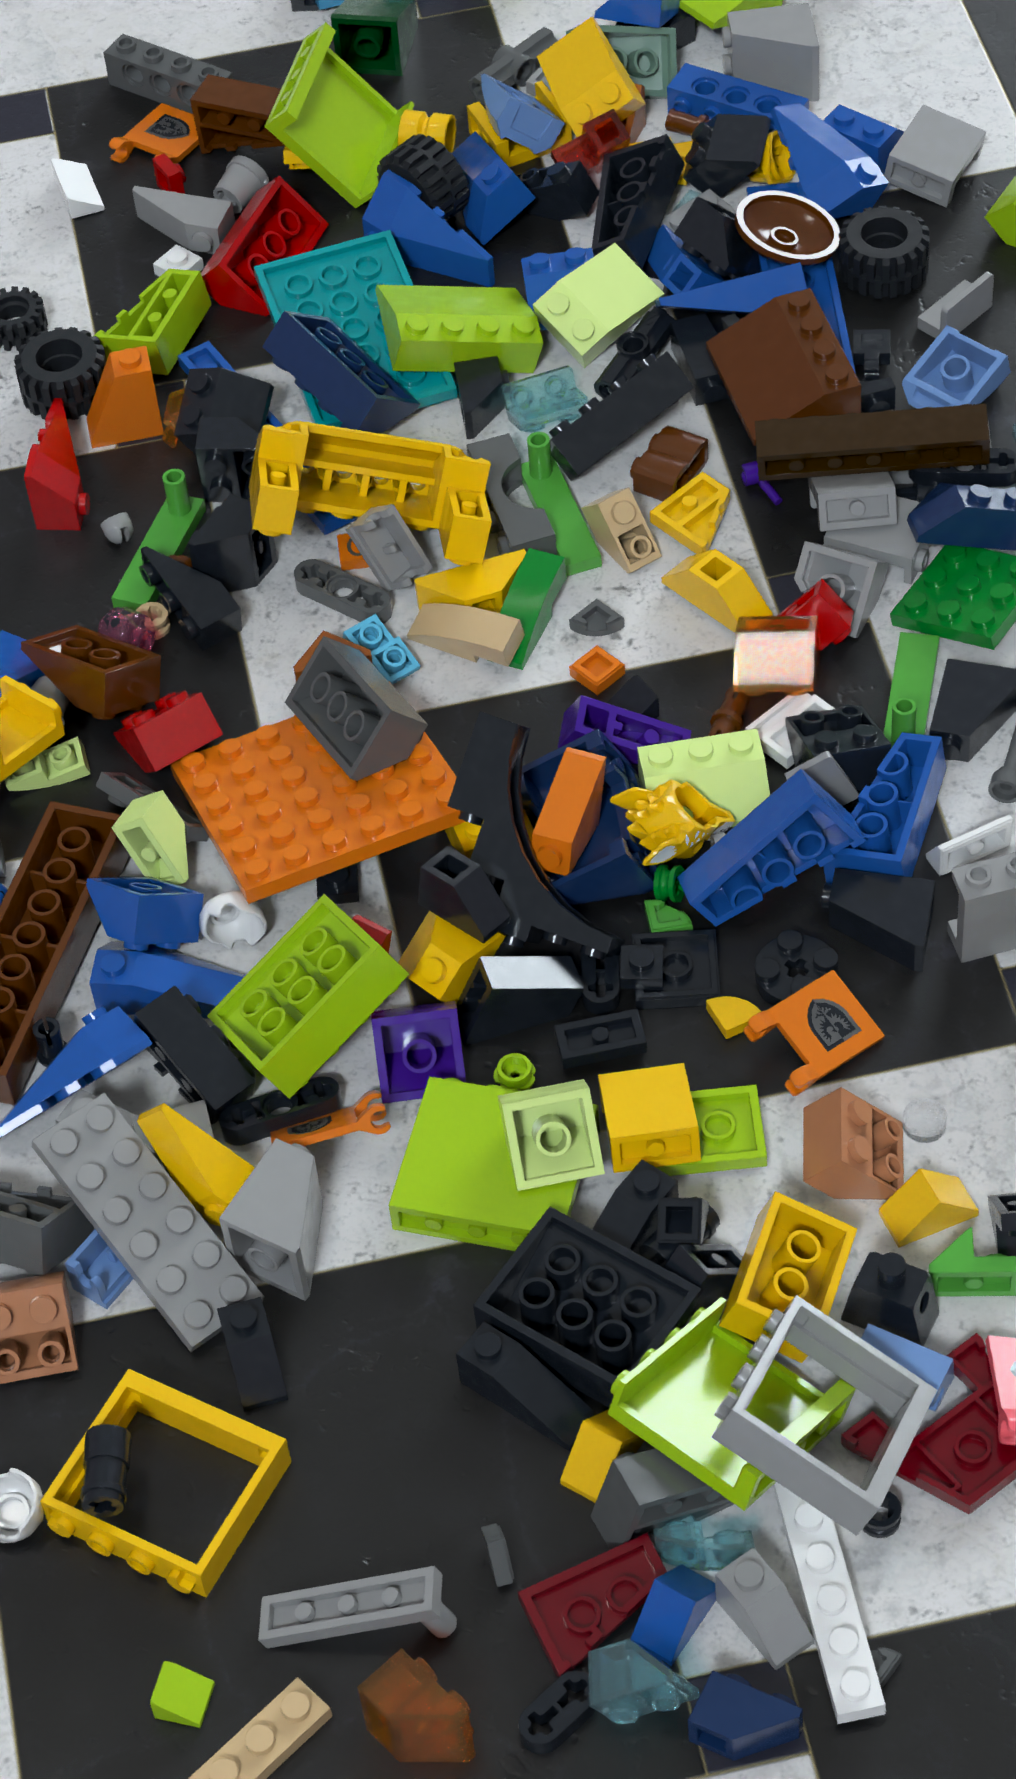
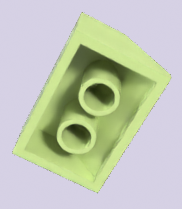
M757 729L637 747L641 788L655 790L659 785L666 783L670 779L680 784L687 781L709 802L731 812L735 823L730 828L735 827L770 796L765 757ZM682 806L684 810L693 818L692 811L689 810L687 807Z

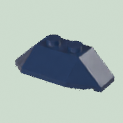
M938 483L909 513L907 522L916 543L1016 551V488L986 487L980 484Z

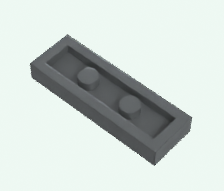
M101 772L96 784L97 788L109 794L108 800L123 808H127L134 799L156 792L125 772ZM170 801L185 823L186 845L189 842L207 841L209 836L200 820Z

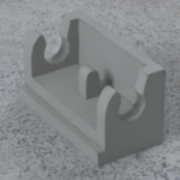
M394 504L370 508L345 529L382 588L387 592L412 585L413 583L410 578L426 574L433 568Z

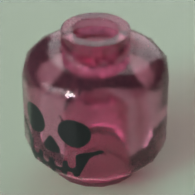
M115 607L101 619L98 627V633L148 651L152 649L155 642L156 631L150 617L127 607Z

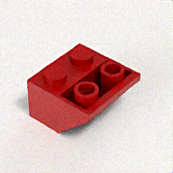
M186 690L177 694L172 692L155 701L154 703L157 707L155 710L152 708L144 712L140 710L121 720L123 727L113 732L118 742L145 773L157 772L223 735L201 692L188 694Z

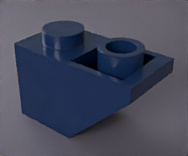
M713 1670L688 1718L689 1742L733 1761L799 1739L803 1731V1709L798 1707L791 1698L780 1693L769 1695L753 1688L741 1676L735 1674H727L725 1676Z

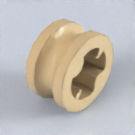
M147 602L140 605L134 613L136 630L140 637L147 640H157L168 634L171 628L168 611L161 603Z

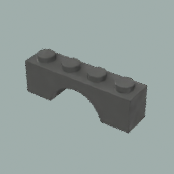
M510 434L467 444L468 457L473 459L483 458L491 463L485 496L492 520L490 533H497L498 535L496 542L499 554L502 555L525 549L527 553L528 549L532 548L557 555L556 535L543 508L524 507L508 498L515 489L523 485L521 458Z

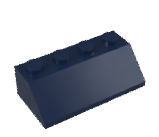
M284 310L262 346L273 356L272 362L277 367L288 371L296 378L294 382L300 389L311 393L319 400L317 404L323 411L335 415L342 422V428L382 434L412 414L420 406V403L328 317Z

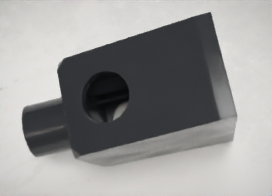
M869 1252L852 1286L841 1320L866 1329L869 1323L924 1346L939 1316L931 1275L923 1269L907 1264L905 1259L897 1253H886L883 1255L877 1252Z

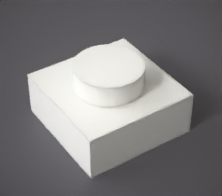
M177 244L153 263L154 273L159 277L168 269L194 271L204 269L202 257Z

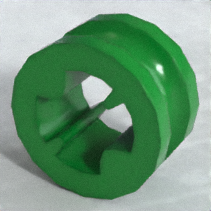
M659 865L657 867L653 881L656 900L667 901L670 898L672 902L678 903L682 901L685 893L677 878L685 871L682 866L675 865L672 869L668 865Z

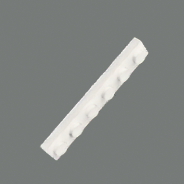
M776 1482L773 1485V1490L837 1724L886 1714V1704L834 1521Z

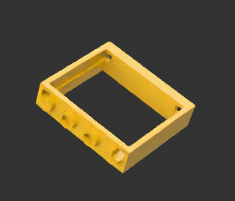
M128 1369L89 1429L103 1424L117 1425L126 1429L138 1411L254 1463L259 1467L198 1564L75 1508L80 1499V1490L84 1482L83 1455L85 1435L40 1501L48 1522L47 1525L60 1536L69 1538L73 1535L86 1541L91 1549L103 1556H110L112 1553L125 1559L130 1567L141 1574L150 1575L152 1572L165 1578L173 1588L182 1593L189 1594L193 1591L207 1598L291 1464L287 1440Z

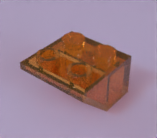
M818 616L739 617L735 631L734 692H744L750 696H759L767 692H784L787 695L797 696L805 694L807 691H814L820 660Z
M402 1648L357 1687L367 1730L399 1762L471 1761L476 1754L472 1737L474 1730L469 1720L471 1710L468 1704L456 1691L451 1689L447 1693L436 1682L437 1676L427 1662L420 1657L413 1660Z

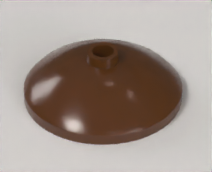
M775 190L752 193L741 200L735 213V226L745 243L761 256L780 264L791 265L801 262L802 266H810L824 262L835 254L840 243V229L834 218L815 202L793 193Z

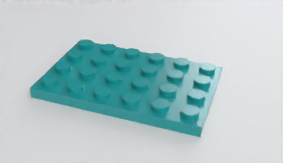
M390 230L254 266L255 278L274 326L284 310L328 317L420 403L418 409L458 398L457 387L450 372L393 371L375 289L376 285H413ZM299 388L312 423L341 427L342 422L335 415L328 414L318 406L319 400L314 395Z

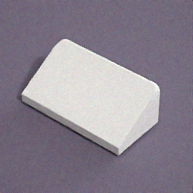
M51 159L54 178L71 219L105 210L86 164L62 159Z
M1008 814L945 842L927 852L926 859L937 874L941 876L951 872L955 867L967 865L1003 849L1011 844L1013 818Z

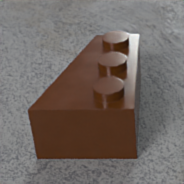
M208 74L190 99L201 153H210L213 149L225 148L226 151H236L238 146L251 145L252 149L285 146L264 127L281 89Z

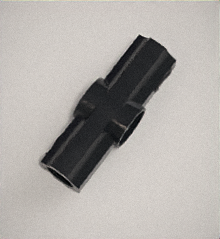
M654 306L651 311H647L633 331L627 332L618 338L616 342L618 352L594 383L596 394L600 395L603 399L610 395V392L607 390L608 386L623 375L628 380L639 373L635 367L652 353L655 356L671 335L670 321L675 320L665 309Z

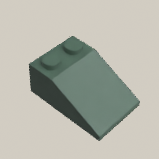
M599 25L633 83L644 86L645 99L667 98V86L677 74L676 28ZM572 28V29H570V30H567V31H566V35H567L569 32H571L572 30H574L575 28Z

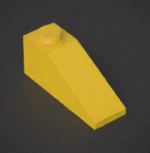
M165 1103L140 1114L137 1123L176 1185L195 1209L203 1214V1218L207 1222L221 1227L219 1217L255 1167Z

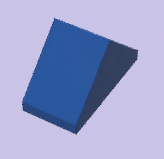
M682 1564L655 1578L631 1636V1643L672 1666L716 1602L715 1582Z

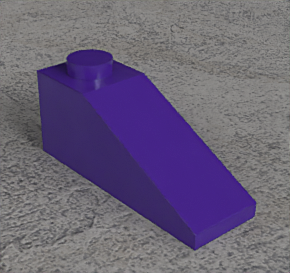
M580 695L564 712L557 748L599 729L631 764H638L637 747L690 739L692 731Z

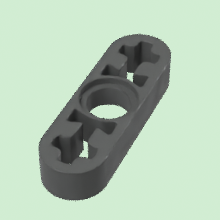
M317 559L302 561L294 569L297 591L311 600L359 622L376 614L384 624L392 616L390 595L380 587ZM340 588H349L353 591L345 597H338L333 594Z

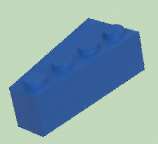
M901 733L877 768L878 775L870 786L865 785L859 794V802L851 813L866 842L854 849L849 845L833 854L835 859L823 866L826 883L832 884L835 868L912 877L947 770L942 737Z
M800 769L677 878L689 904L714 926H718L762 901L764 893L775 887L782 886L785 888L797 881L796 875L817 863L819 867L826 865L835 859L833 854L849 845L854 849L866 842V839L854 817L803 769Z

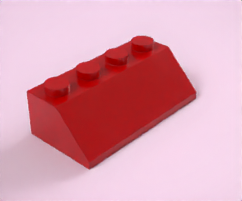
M280 175L254 194L202 270L201 275L208 294L221 306L265 317L268 316L269 311L255 278L254 266L312 251L329 223Z

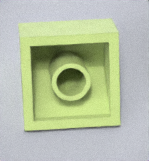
M584 1079L497 1096L517 1191L605 1174L590 1088Z

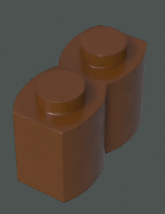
M669 425L664 427L659 434L656 433L652 436L648 450L641 457H637L631 466L630 477L633 478V491L660 501L667 499L702 471L708 460V439Z

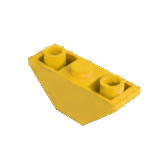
M525 549L485 559L483 564L472 563L469 566H460L414 579L419 611L423 604L444 603L476 607L500 613L513 579L526 555Z
M716 549L688 556L661 577V582L744 640L750 638L773 619L771 610L745 569Z

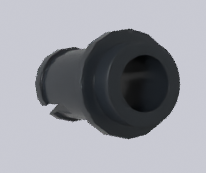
M46 1017L49 1030H45L42 1019L34 1024L32 1030L39 1047L37 1058L40 1064L45 1067L51 1063L67 1044L62 1038L59 1022L51 1017Z

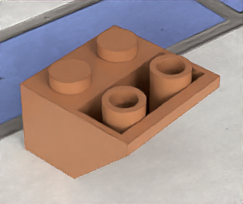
M842 1087L804 1107L803 1182L834 1199L888 1200L904 1184L903 1123Z
M65 1271L0 1282V1384L78 1370L73 1313Z

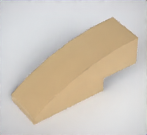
M444 603L423 604L407 634L409 640L473 662H477L480 657L507 667L510 665L525 636L520 619L476 607Z

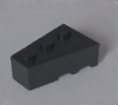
M174 985L134 1014V1022L152 1042V1045L146 1048V1050L158 1061L154 1065V1069L162 1077L170 1073L180 1085L179 1093L189 1103L205 1100L210 1123L213 1125L219 1121L221 1112L227 1107L252 1097L256 1082L254 1079L255 1073L244 1058L239 1057L237 1059L227 1047L229 1044L223 1032L215 1025L210 1027L202 1018V1011L196 1000L189 994L183 995Z

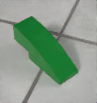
M529 548L523 558L500 611V614L520 619L525 633L509 667L520 670L524 669L552 618V604L566 580L565 557Z

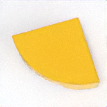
M721 996L706 1000V1010L725 1039L742 1033L745 1026L748 1025L749 1019L762 1012L751 1002L737 997Z

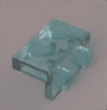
M568 365L503 384L501 387L508 420L520 431L524 432L542 430L545 424L557 420L560 422L565 419L568 421L575 420L580 416L578 409L588 402L587 396L576 387L573 370Z

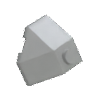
M805 541L794 580L800 591L805 593L823 579L854 611L851 623L852 630L848 636L858 638L879 600L889 563L851 551Z

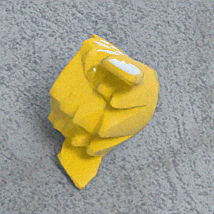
M670 779L666 783L659 785L655 790L633 787L610 798L611 803L628 810L625 817L633 822L627 827L629 833L641 840L639 844L652 851L644 858L642 862L644 866L657 865L673 858H691L701 849L704 840L710 841L711 834L725 833L735 823V819L730 811L709 802L687 781L680 784ZM682 806L687 807L689 810L692 811L693 818L684 810Z

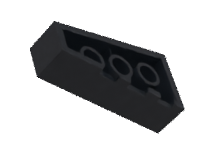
M667 134L604 155L592 241V251L595 256L616 243L641 270L643 269L685 165Z
M668 351L658 358L654 353L650 354L635 366L639 373L629 380L625 375L621 376L607 387L610 395L600 402L596 397L592 398L578 409L581 417L572 424L565 419L549 431V434L552 436L550 440L551 456L570 481H573L610 453L616 446L622 444L640 430L641 427L647 425L694 388Z

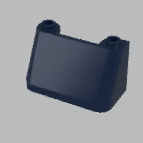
M599 729L522 766L521 798L523 809H529L538 820L567 747L606 757L600 820L596 830L570 874L563 876L545 871L552 885L570 905L646 894L654 890V875L659 864L650 866L642 864L644 858L652 851L639 844L641 840L630 834L627 830V827L633 823L625 817L628 810L610 802V798L620 792L633 787L641 788L639 778L631 763Z

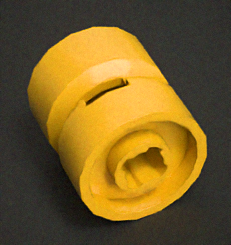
M406 109L399 123L398 146L413 135L424 134L426 137H433L438 143H442L452 153L456 140L455 116L433 113L428 117L424 111Z

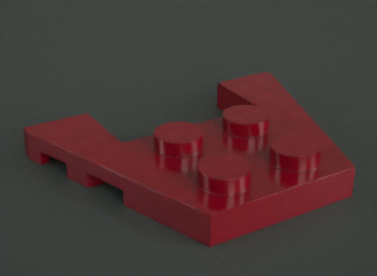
M978 1333L946 1355L953 1359L954 1374L973 1393L914 1437L896 1474L901 1479L967 1514H971L1016 1479V1445H1006L999 1441V1413L991 1369L986 1353V1345ZM872 1411L841 1434V1444L845 1449L872 1462L889 1427Z

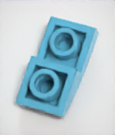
M376 614L343 632V639L370 649L373 665L392 685L416 672L421 667L399 636L393 638Z

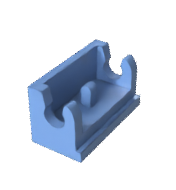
M96 1229L93 1230L65 1262L72 1288L105 1309L111 1306L134 1279Z
M868 1323L861 1339L937 1389L928 1408L936 1412L949 1385H951L954 1379L953 1359Z

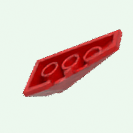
M54 398L45 417V429H40L38 432V441L40 442L39 444H32L24 481L37 530H81L84 515H89L90 496L89 493H84L62 398Z

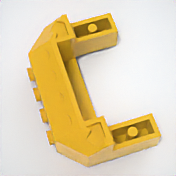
M304 421L288 422L280 427L264 425L257 438L249 482L252 529L271 537H278L281 534L291 535L296 510L309 514L315 513L316 510L330 512L337 518L352 519L354 516L361 517L372 507L394 504L409 528L418 531H425L428 528L439 529L445 559H449L452 563L462 566H469L472 563L483 564L492 523L485 496L491 463L483 458L473 459L468 457L462 449L449 444Z

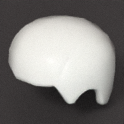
M240 890L227 891L214 896L205 903L199 915V927L201 933L210 943L224 945L227 949H231L238 940H245L251 946L255 945L266 933L267 920L256 901L248 904Z
M10 1468L9 1472L0 1474L1 1543H14L31 1536L44 1518V1510L40 1503L43 1493L39 1484L29 1475L16 1468Z

